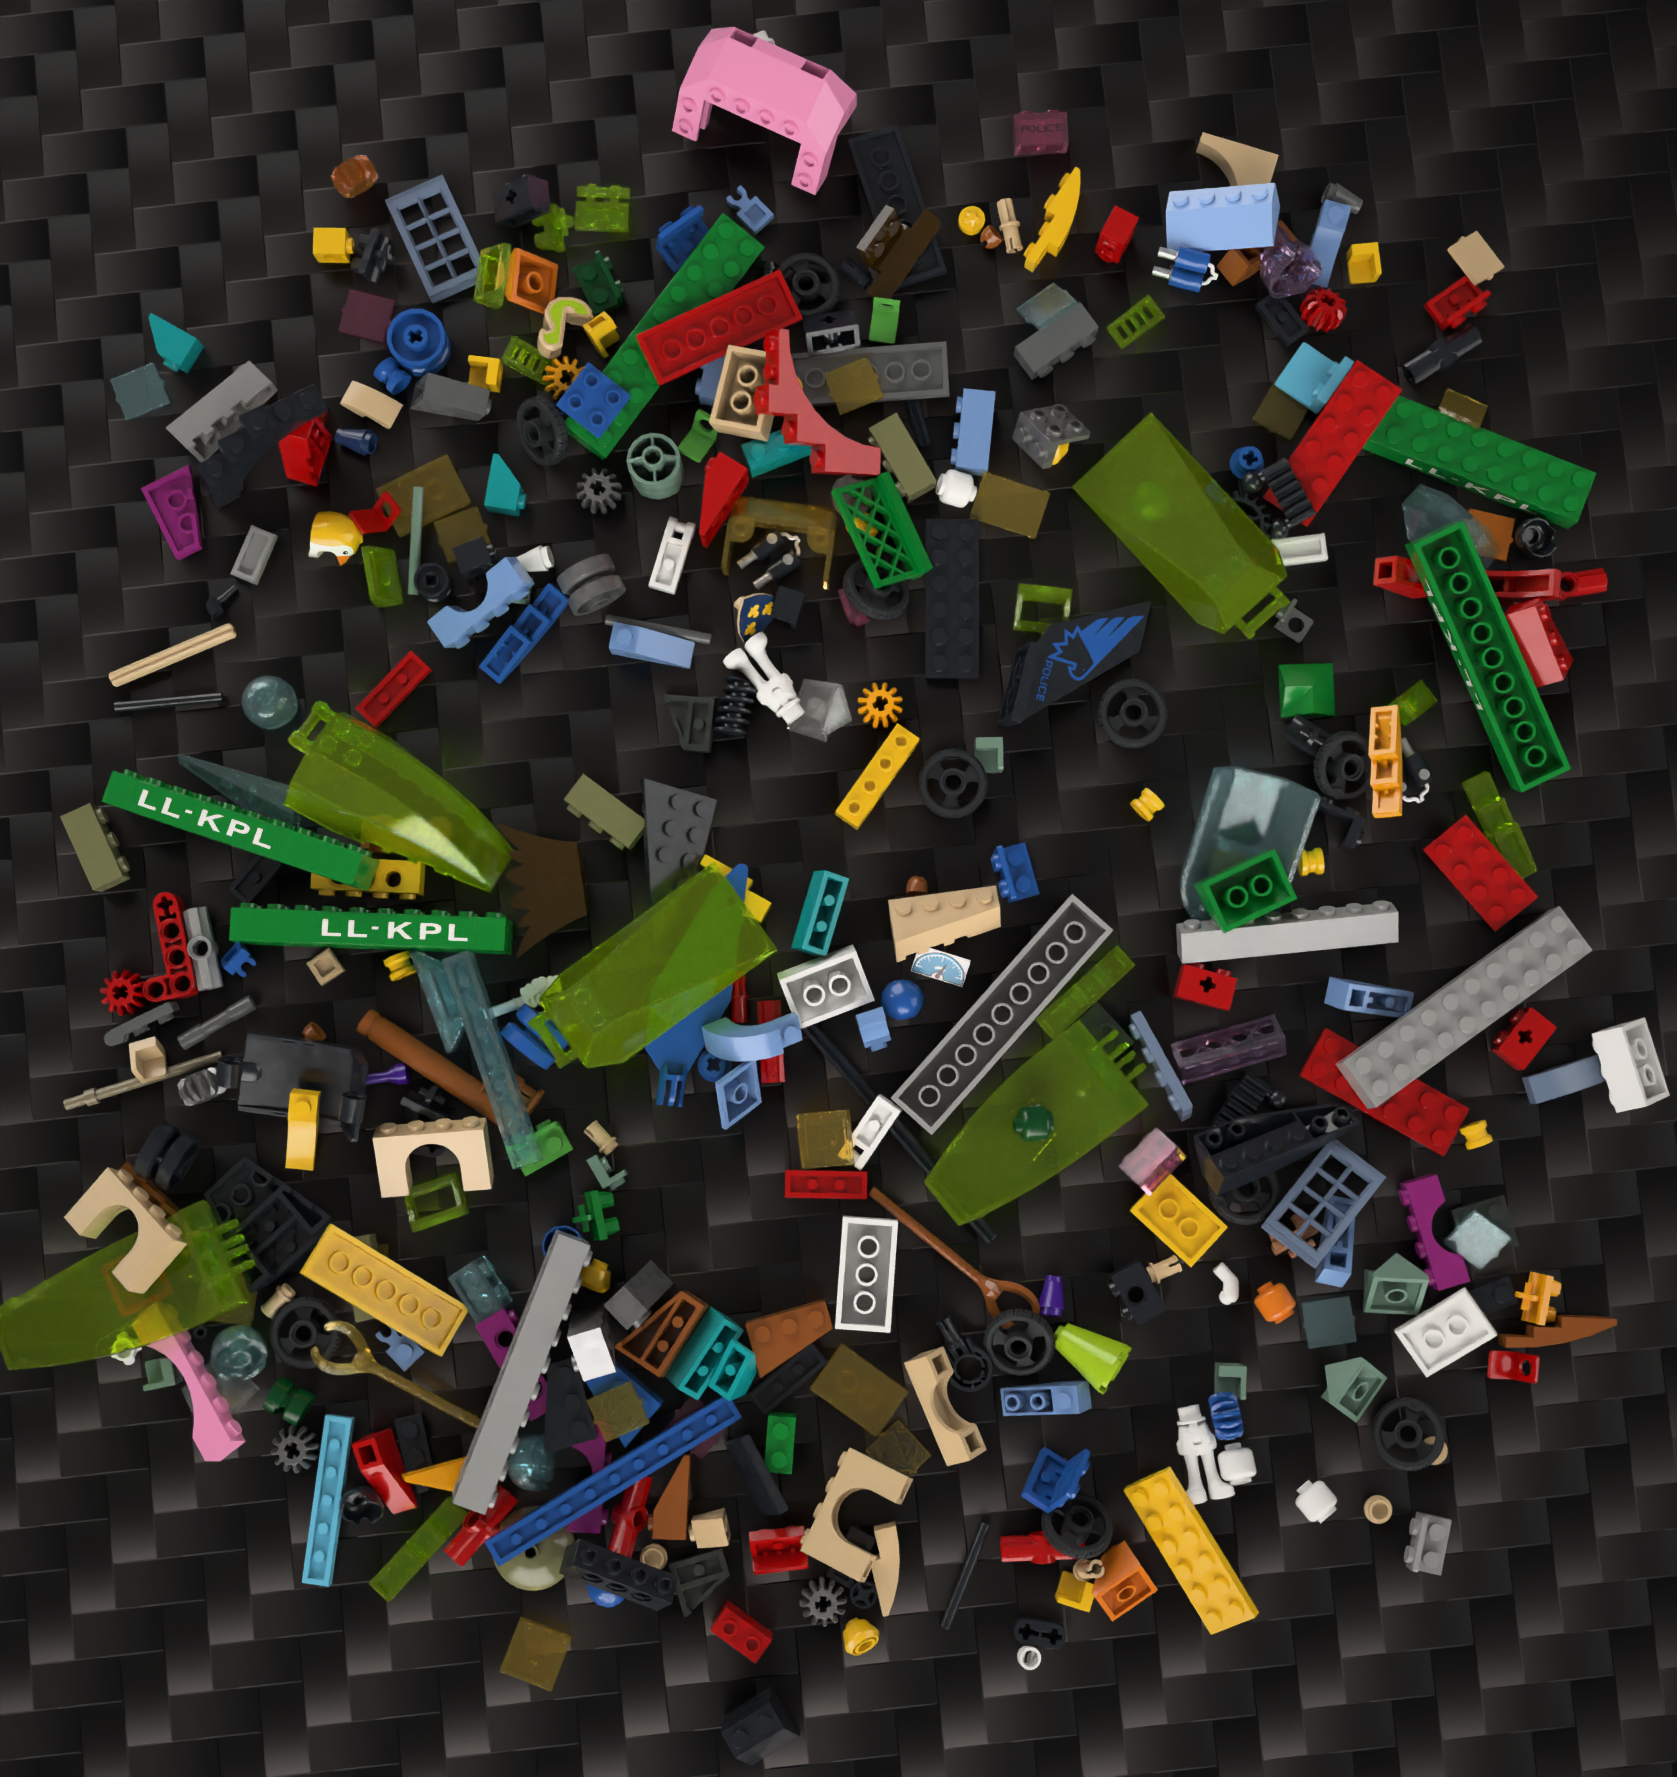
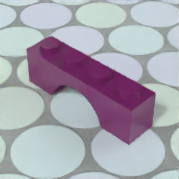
M1428 1174L1399 1183L1401 1190H1398L1399 1198L1402 1205L1407 1206L1409 1216L1406 1217L1410 1231L1412 1233L1415 1232L1417 1239L1415 1250L1419 1259L1424 1261L1426 1269L1423 1272L1429 1276L1428 1286L1431 1285L1432 1289L1439 1291L1470 1282L1462 1254L1444 1250L1436 1242L1432 1233L1433 1215L1438 1207L1445 1202L1438 1176L1436 1174Z
M593 1416L598 1438L572 1446L587 1457L592 1467V1474L612 1463V1452H608V1441H613V1437L606 1435H614V1432H604L601 1425L603 1423L611 1428L613 1427L608 1422L598 1419H605L601 1416ZM604 1426V1430L608 1429L609 1431H612V1429ZM604 1503L600 1504L567 1525V1532L601 1533L603 1525H608L609 1509L604 1508Z

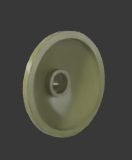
M525 1506L513 1511L500 1523L499 1531L540 1506ZM566 1525L533 1545L532 1548L536 1550L535 1556H529L525 1550L499 1567L494 1560L495 1566L501 1576L517 1588L529 1591L549 1588L564 1577V1575L559 1574L566 1546L575 1542L573 1532H567Z

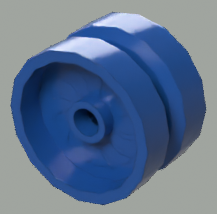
M424 309L406 310L392 320L387 330V344L390 352L399 363V366L407 373L414 376H424L428 372L435 374L447 364L451 355V342L443 324L433 313Z
M524 1003L516 1013V1016L527 1028L524 1029L514 1022H509L501 1031V1035L525 1056L547 1070L556 1058L554 1053L545 1045L548 1044L558 1051H563L571 1039L545 1014L536 1011Z

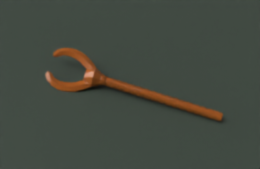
M873 1187L869 1192V1197L880 1204L896 1219L900 1220V1222L979 1286L985 1298L986 1306L993 1318L1001 1313L995 1300L1003 1290L1024 1297L1031 1304L1032 1311L1036 1314L1040 1313L1039 1302L1028 1288L1014 1282L1001 1281L984 1276L876 1187ZM1007 1322L1001 1326L1008 1330L1014 1323Z

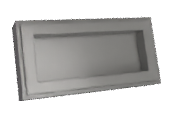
M251 525L230 574L258 585L278 536Z

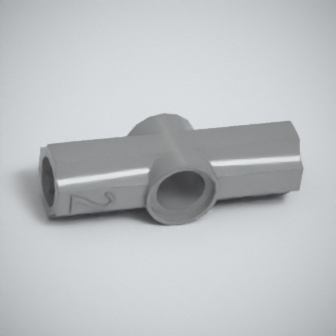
M208 907L187 909L183 911L189 941L187 951L192 957L198 991L222 987L223 982L217 956L219 947L214 940ZM202 942H206L208 951L205 955L201 956L198 952V947Z

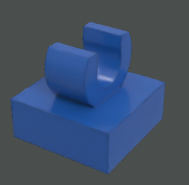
M237 942L220 960L226 971L232 975L237 971L242 977L247 975L241 969V965L244 962H249L253 966L256 965L246 946Z

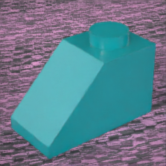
M151 313L148 318L157 353L164 359L163 364L175 372L180 369L188 374L204 346L197 338Z
M493 453L484 506L488 512L519 517L520 510L525 509L527 494L524 493L520 483L499 454Z
M734 1338L731 1339L708 1386L728 1401L746 1395L757 1373L755 1353Z

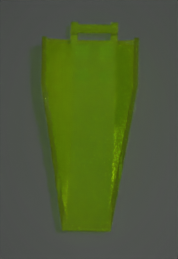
M317 701L311 708L312 713L303 725L288 738L290 745L305 753V756L289 784L284 805L332 832L363 844L365 841L382 847L381 851L389 854L393 851L408 857V861L415 864L419 861L434 867L435 872L452 876L458 881L490 893L512 859L508 852L514 851L492 823L457 789L391 737L343 711L334 712L330 710L325 702ZM320 719L325 721L327 724L313 742L307 740V736Z

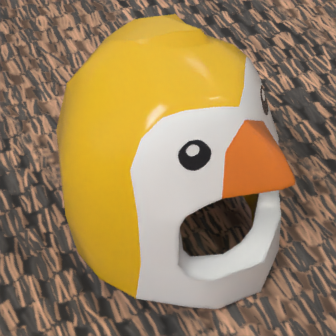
M332 511L318 512L312 525L309 557L318 558L324 551L333 552L341 566L347 562L350 556L356 553L359 545L363 543V534L351 518L342 513Z

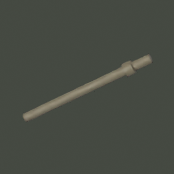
M217 1051L167 1067V1077L141 1084L135 1077L100 1089L94 1087L85 1090L81 1095L65 1099L63 1101L66 1110H70L85 1104L91 1106L100 1103L101 1099L218 1063V1059L224 1057L223 1051Z

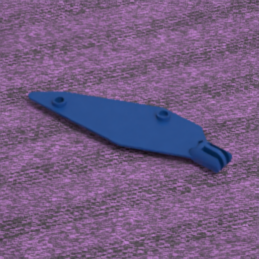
M745 864L736 865L710 891L650 991L643 1046L660 1071L655 1105L663 1104L665 1094L666 1106H673L676 1096V1106L682 1107L687 1073L705 1045L701 1026L719 1020L731 1001L748 877V867ZM729 897L734 899V904L731 907H728L726 903Z

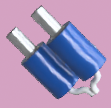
M1179 246L1178 251L1163 247L1159 248L1158 256L1174 260L1175 264L1172 270L1154 266L1152 275L1168 279V285L1199 293L1201 285H1207L1211 280H1217L1218 273L1214 271V265L1209 263L1211 254ZM1207 267H1210V272L1213 276H1210L1206 281H1203V277L1207 271Z

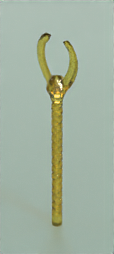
M342 1321L329 1322L324 1325V1330L326 1331L337 1330L346 1334L353 1341L358 1352L352 1363L337 1364L325 1360L314 1346L311 1349V1357L321 1370L334 1375L375 1374L477 1430L480 1418L473 1416L469 1412L458 1408L456 1405L449 1403L445 1399L443 1400L441 1397L434 1395V1393L428 1392L426 1389L419 1387V1385L378 1364L370 1353L364 1337L354 1326Z

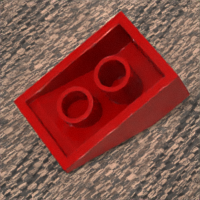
M719 452L716 458L712 456L704 469L707 472L705 473L699 535L702 546L705 548L709 546L749 484L747 468L722 452Z

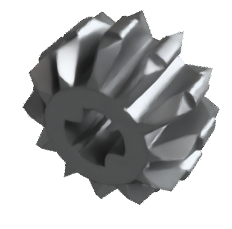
M593 468L591 470L593 476L589 477L586 473H583L582 477L585 482L577 483V488L582 491H579L576 495L578 499L583 500L581 505L584 509L591 506V513L595 514L598 507H600L602 513L606 514L607 509L605 506L609 505L612 509H615L616 504L613 500H621V494L617 491L622 489L620 483L615 482L617 479L615 474L608 476L607 469L603 468L600 475H598L596 469ZM598 487H603L604 493L600 492L599 496L595 495L594 489L598 490Z
M216 1067L195 1072L180 1080L177 1084L178 1092L185 1105L194 1106L199 1103L201 1104L226 1091L227 1088L215 1086Z
M294 1425L289 1427V1431L283 1428L279 1431L280 1437L273 1439L272 1443L278 1448L272 1449L271 1454L279 1455L280 1457L275 1461L276 1465L282 1462L285 1463L283 1471L287 1472L292 1467L295 1473H299L302 1467L305 1469L311 1467L310 1460L317 1459L318 1455L312 1450L319 1448V1443H311V1439L316 1436L314 1432L308 1436L305 1435L307 1426H302L299 1431ZM294 1443L297 1444V1450L300 1451L297 1454L293 1453L294 1448L291 1447Z
M820 1577L818 1586L813 1580H810L809 1587L811 1590L802 1589V1595L806 1598L800 1600V1606L808 1607L804 1610L803 1616L809 1617L813 1614L811 1623L814 1625L820 1618L822 1619L823 1627L827 1626V1618L829 1617L832 1622L836 1623L838 1622L836 1613L842 1615L845 1613V1608L841 1605L847 1603V1597L839 1596L844 1591V1588L838 1586L833 1589L835 1586L833 1579L829 1581L828 1585H825L824 1577ZM821 1596H826V1601H828L826 1607L820 1606Z

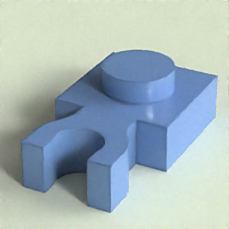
M740 185L737 188V193L742 198L736 201L729 195L726 198V202L730 207L740 210L737 213V218L754 235H757L774 219V214L756 196L750 200L747 197L746 190Z
M392 1328L390 1336H386L382 1331H379L375 1336L380 1341L386 1342L391 1346L386 1352L403 1371H406L426 1352L421 1345Z

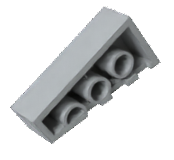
M248 361L240 365L232 375L179 416L166 429L200 462H203L219 449L218 440L236 432L241 427L240 415L264 404L278 389L256 366Z

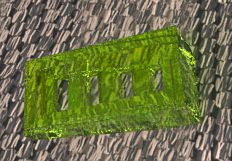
M1148 294L1106 327V329L1120 348L1123 349L1163 320L1165 315ZM1144 307H1147L1154 316L1152 319H1149L1142 310ZM1138 313L1145 324L1141 326L1133 315ZM1128 319L1137 329L1134 333L1125 323ZM1118 326H1121L1129 336L1125 340L1116 329Z
M513 336L502 355L503 363L545 386L550 385L549 382L542 381L543 376L541 374L547 363L553 367V359L543 357L537 348ZM518 349H520L521 351L517 359H513ZM527 354H530L531 357L529 358L526 366L523 365L522 363L526 358ZM537 359H540L541 362L539 366L537 367L536 371H533L532 368L535 365Z

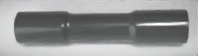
M248 995L230 1005L218 1015L178 1035V1042L184 1050H187L220 1028L257 1009V1006Z

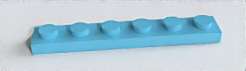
M334 1414L325 1415L302 1583L326 1587L332 1585L341 1522L338 1508L339 1501L345 1494L355 1417Z

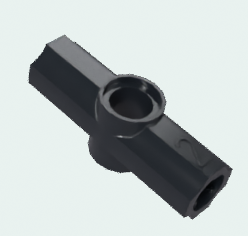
M1468 324L1449 337L1440 338L1427 347L1425 352L1402 366L1404 377L1415 386L1437 371L1439 373L1443 372L1455 364L1461 356L1482 343L1480 332L1476 327Z

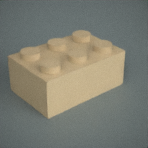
M728 345L709 421L717 432L768 442L774 416L755 414L753 402L756 387L765 385L763 376L766 361L765 351Z

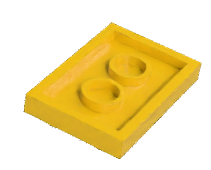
M1167 1170L1129 1210L1189 1267H1192L1228 1228Z

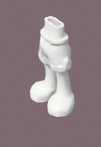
M759 632L745 643L744 648L759 664L769 681L766 682L761 677L741 648L735 649L728 654L723 663L729 669L741 671L758 691L756 697L761 704L767 705L776 713L777 717L782 716L789 725L802 716L805 711L799 704L801 700L799 697L797 698L792 684L793 681L786 673L781 674L769 660L765 650L767 637L763 632Z
M1199 1404L1178 1408L1180 1421H1177V1425L1181 1426L1178 1428V1442L1176 1445L1179 1455H1184L1189 1478L1186 1493L1193 1505L1204 1503L1208 1500L1201 1481L1197 1458L1199 1455H1201L1207 1477L1209 1498L1223 1499L1235 1495L1234 1487L1229 1483L1223 1482L1218 1474L1213 1449L1217 1447L1215 1435L1211 1433L1205 1421V1416H1201Z

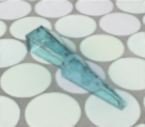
M179 753V764L242 809L256 812L270 819L283 821L297 828L299 827L301 821L299 815L307 793L305 790Z

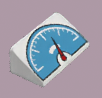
M929 948V952L920 955L916 952L911 971L963 987L971 960Z

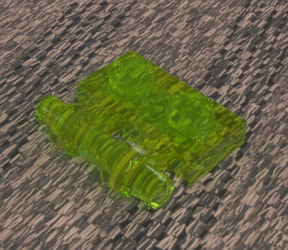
M596 184L577 186V197H587V202L576 201L575 230L628 233L629 203H619L620 199H630V188H620V185L597 187ZM596 198H610V202H596Z

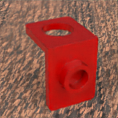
M384 492L372 509L350 511L348 516L362 534L388 531L402 510L391 494ZM385 502H388L391 506L392 512L390 517H386L383 513L382 507Z
M1490 1350L1487 1377L1491 1379H1514L1536 1384L1538 1382L1540 1358L1537 1355L1517 1351ZM1525 1360H1528L1532 1367L1531 1373L1528 1376L1522 1370Z

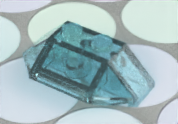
M1419 484L1402 503L1407 539L1411 542L1454 521H1464L1485 570L1500 555L1501 550L1490 530L1448 494Z
M418 950L409 951L446 1053L452 1054L457 1051L472 1018L470 1010L474 1009L469 995H464L462 991L463 977L460 970H455L454 966Z

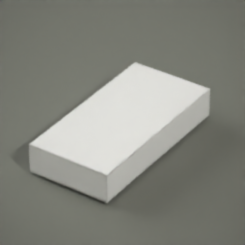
M1325 533L1287 537L1280 540L1272 539L1270 541L1274 567L1328 560Z

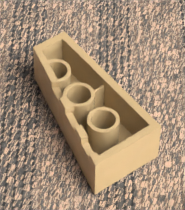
M996 886L888 900L897 962L906 960L907 955L916 952L918 955L929 952L930 947L942 943L946 946L954 943V940L963 936L970 938L1001 927L1000 904Z

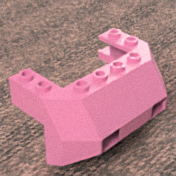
M736 27L711 29L698 47L680 87L672 131L697 141L700 128L705 129L709 124L712 104L801 143L791 185L816 195L828 175L837 136L857 107V94L832 70Z

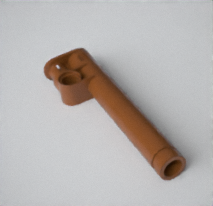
M370 1009L365 1014L357 1027V1032L365 1037L367 1036L373 1043L440 1086L512 1136H516L544 1095V1090L536 1091L524 1083L525 1079L509 1068L495 1069L485 1083H482L387 1018L381 1017V1014L373 1009ZM502 1072L507 1073L510 1078L509 1084L504 1088L500 1087L497 1083V1077Z

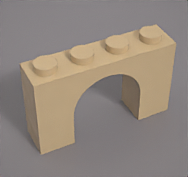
M476 1116L465 1117L462 1120L442 1118L435 1122L415 1120L408 1124L399 1125L390 1122L376 1127L373 1144L382 1198L409 1196L413 1184L409 1154L417 1147L425 1144L442 1145L456 1155L461 1167L464 1191L492 1188L494 1172L486 1118H478Z
M107 1167L64 1218L80 1236L96 1239L119 1213L130 1209L138 1221V1237L131 1251L112 1273L127 1291L144 1294L188 1243L181 1237L182 1231L164 1218L166 1213L148 1200L150 1198L149 1194L132 1182L134 1178L129 1172L124 1169L116 1170Z
M849 1447L848 1451H844L839 1458L837 1466L840 1468L836 1477H831L826 1486L825 1492H827L824 1502H820L814 1511L813 1518H815L811 1529L807 1528L804 1532L805 1536L801 1538L803 1546L800 1551L859 1582H865L877 1556L852 1544L842 1535L838 1525L840 1505L848 1495L863 1489L871 1490L901 1505L913 1479Z

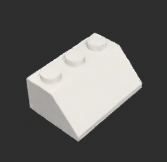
M853 944L828 953L826 957L821 956L777 973L790 1010L799 1017L801 1029L875 1001Z
M1645 1017L1612 1026L1592 1034L1593 1048L1598 1053L1601 1062V1074L1607 1081L1610 1091L1609 1099L1612 1105H1614L1616 1113L1646 1107L1670 1096Z

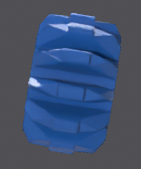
M1225 1391L1211 1395L1208 1401L1216 1437L1219 1440H1231L1242 1436L1244 1432L1236 1395L1233 1392L1225 1393Z

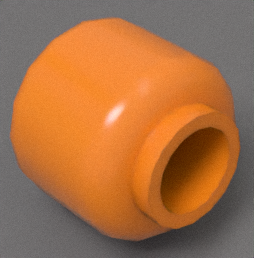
M1269 1281L1257 1289L1259 1295L1255 1298L1254 1303L1266 1321H1275L1278 1324L1295 1313L1293 1308L1296 1302L1283 1283L1273 1285Z

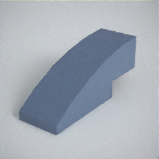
M1598 1055L1522 1077L1530 1104H1538L1606 1081L1601 1074V1064Z

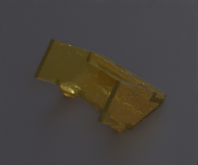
M747 496L740 497L734 502L726 529L721 564L723 575L729 576L733 542L749 540L754 533V527L770 529L775 527L777 530L808 534L807 543L810 549L816 553L827 554L823 589H829L838 527V517L832 509Z

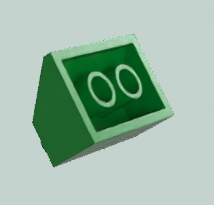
M1275 849L1262 851L1194 883L1205 910L1223 933L1231 931L1297 899Z

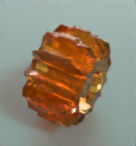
M355 155L351 159L348 158L347 161L342 162L340 166L336 167L331 175L334 186L344 198L355 197L369 190V187L373 186L379 177L376 168L366 155Z

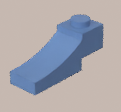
M1327 199L1323 203L1301 277V286L1316 290L1321 286L1324 290L1327 289L1336 255L1346 229L1351 206Z
M883 1007L856 1015L864 1047H871L872 1052L886 1048V1042L890 1041L891 1037Z

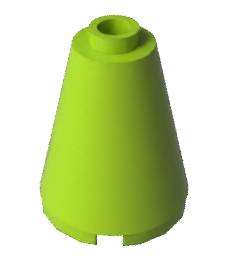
M1070 1323L1065 1327L1060 1325L1054 1334L1055 1348L1103 1395L1109 1388V1382L1115 1379L1126 1361L1128 1353L1132 1349L1127 1344Z

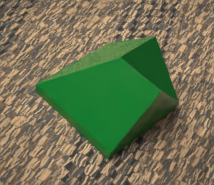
M1333 663L1278 665L1281 718H1294L1296 714L1303 718L1335 717Z

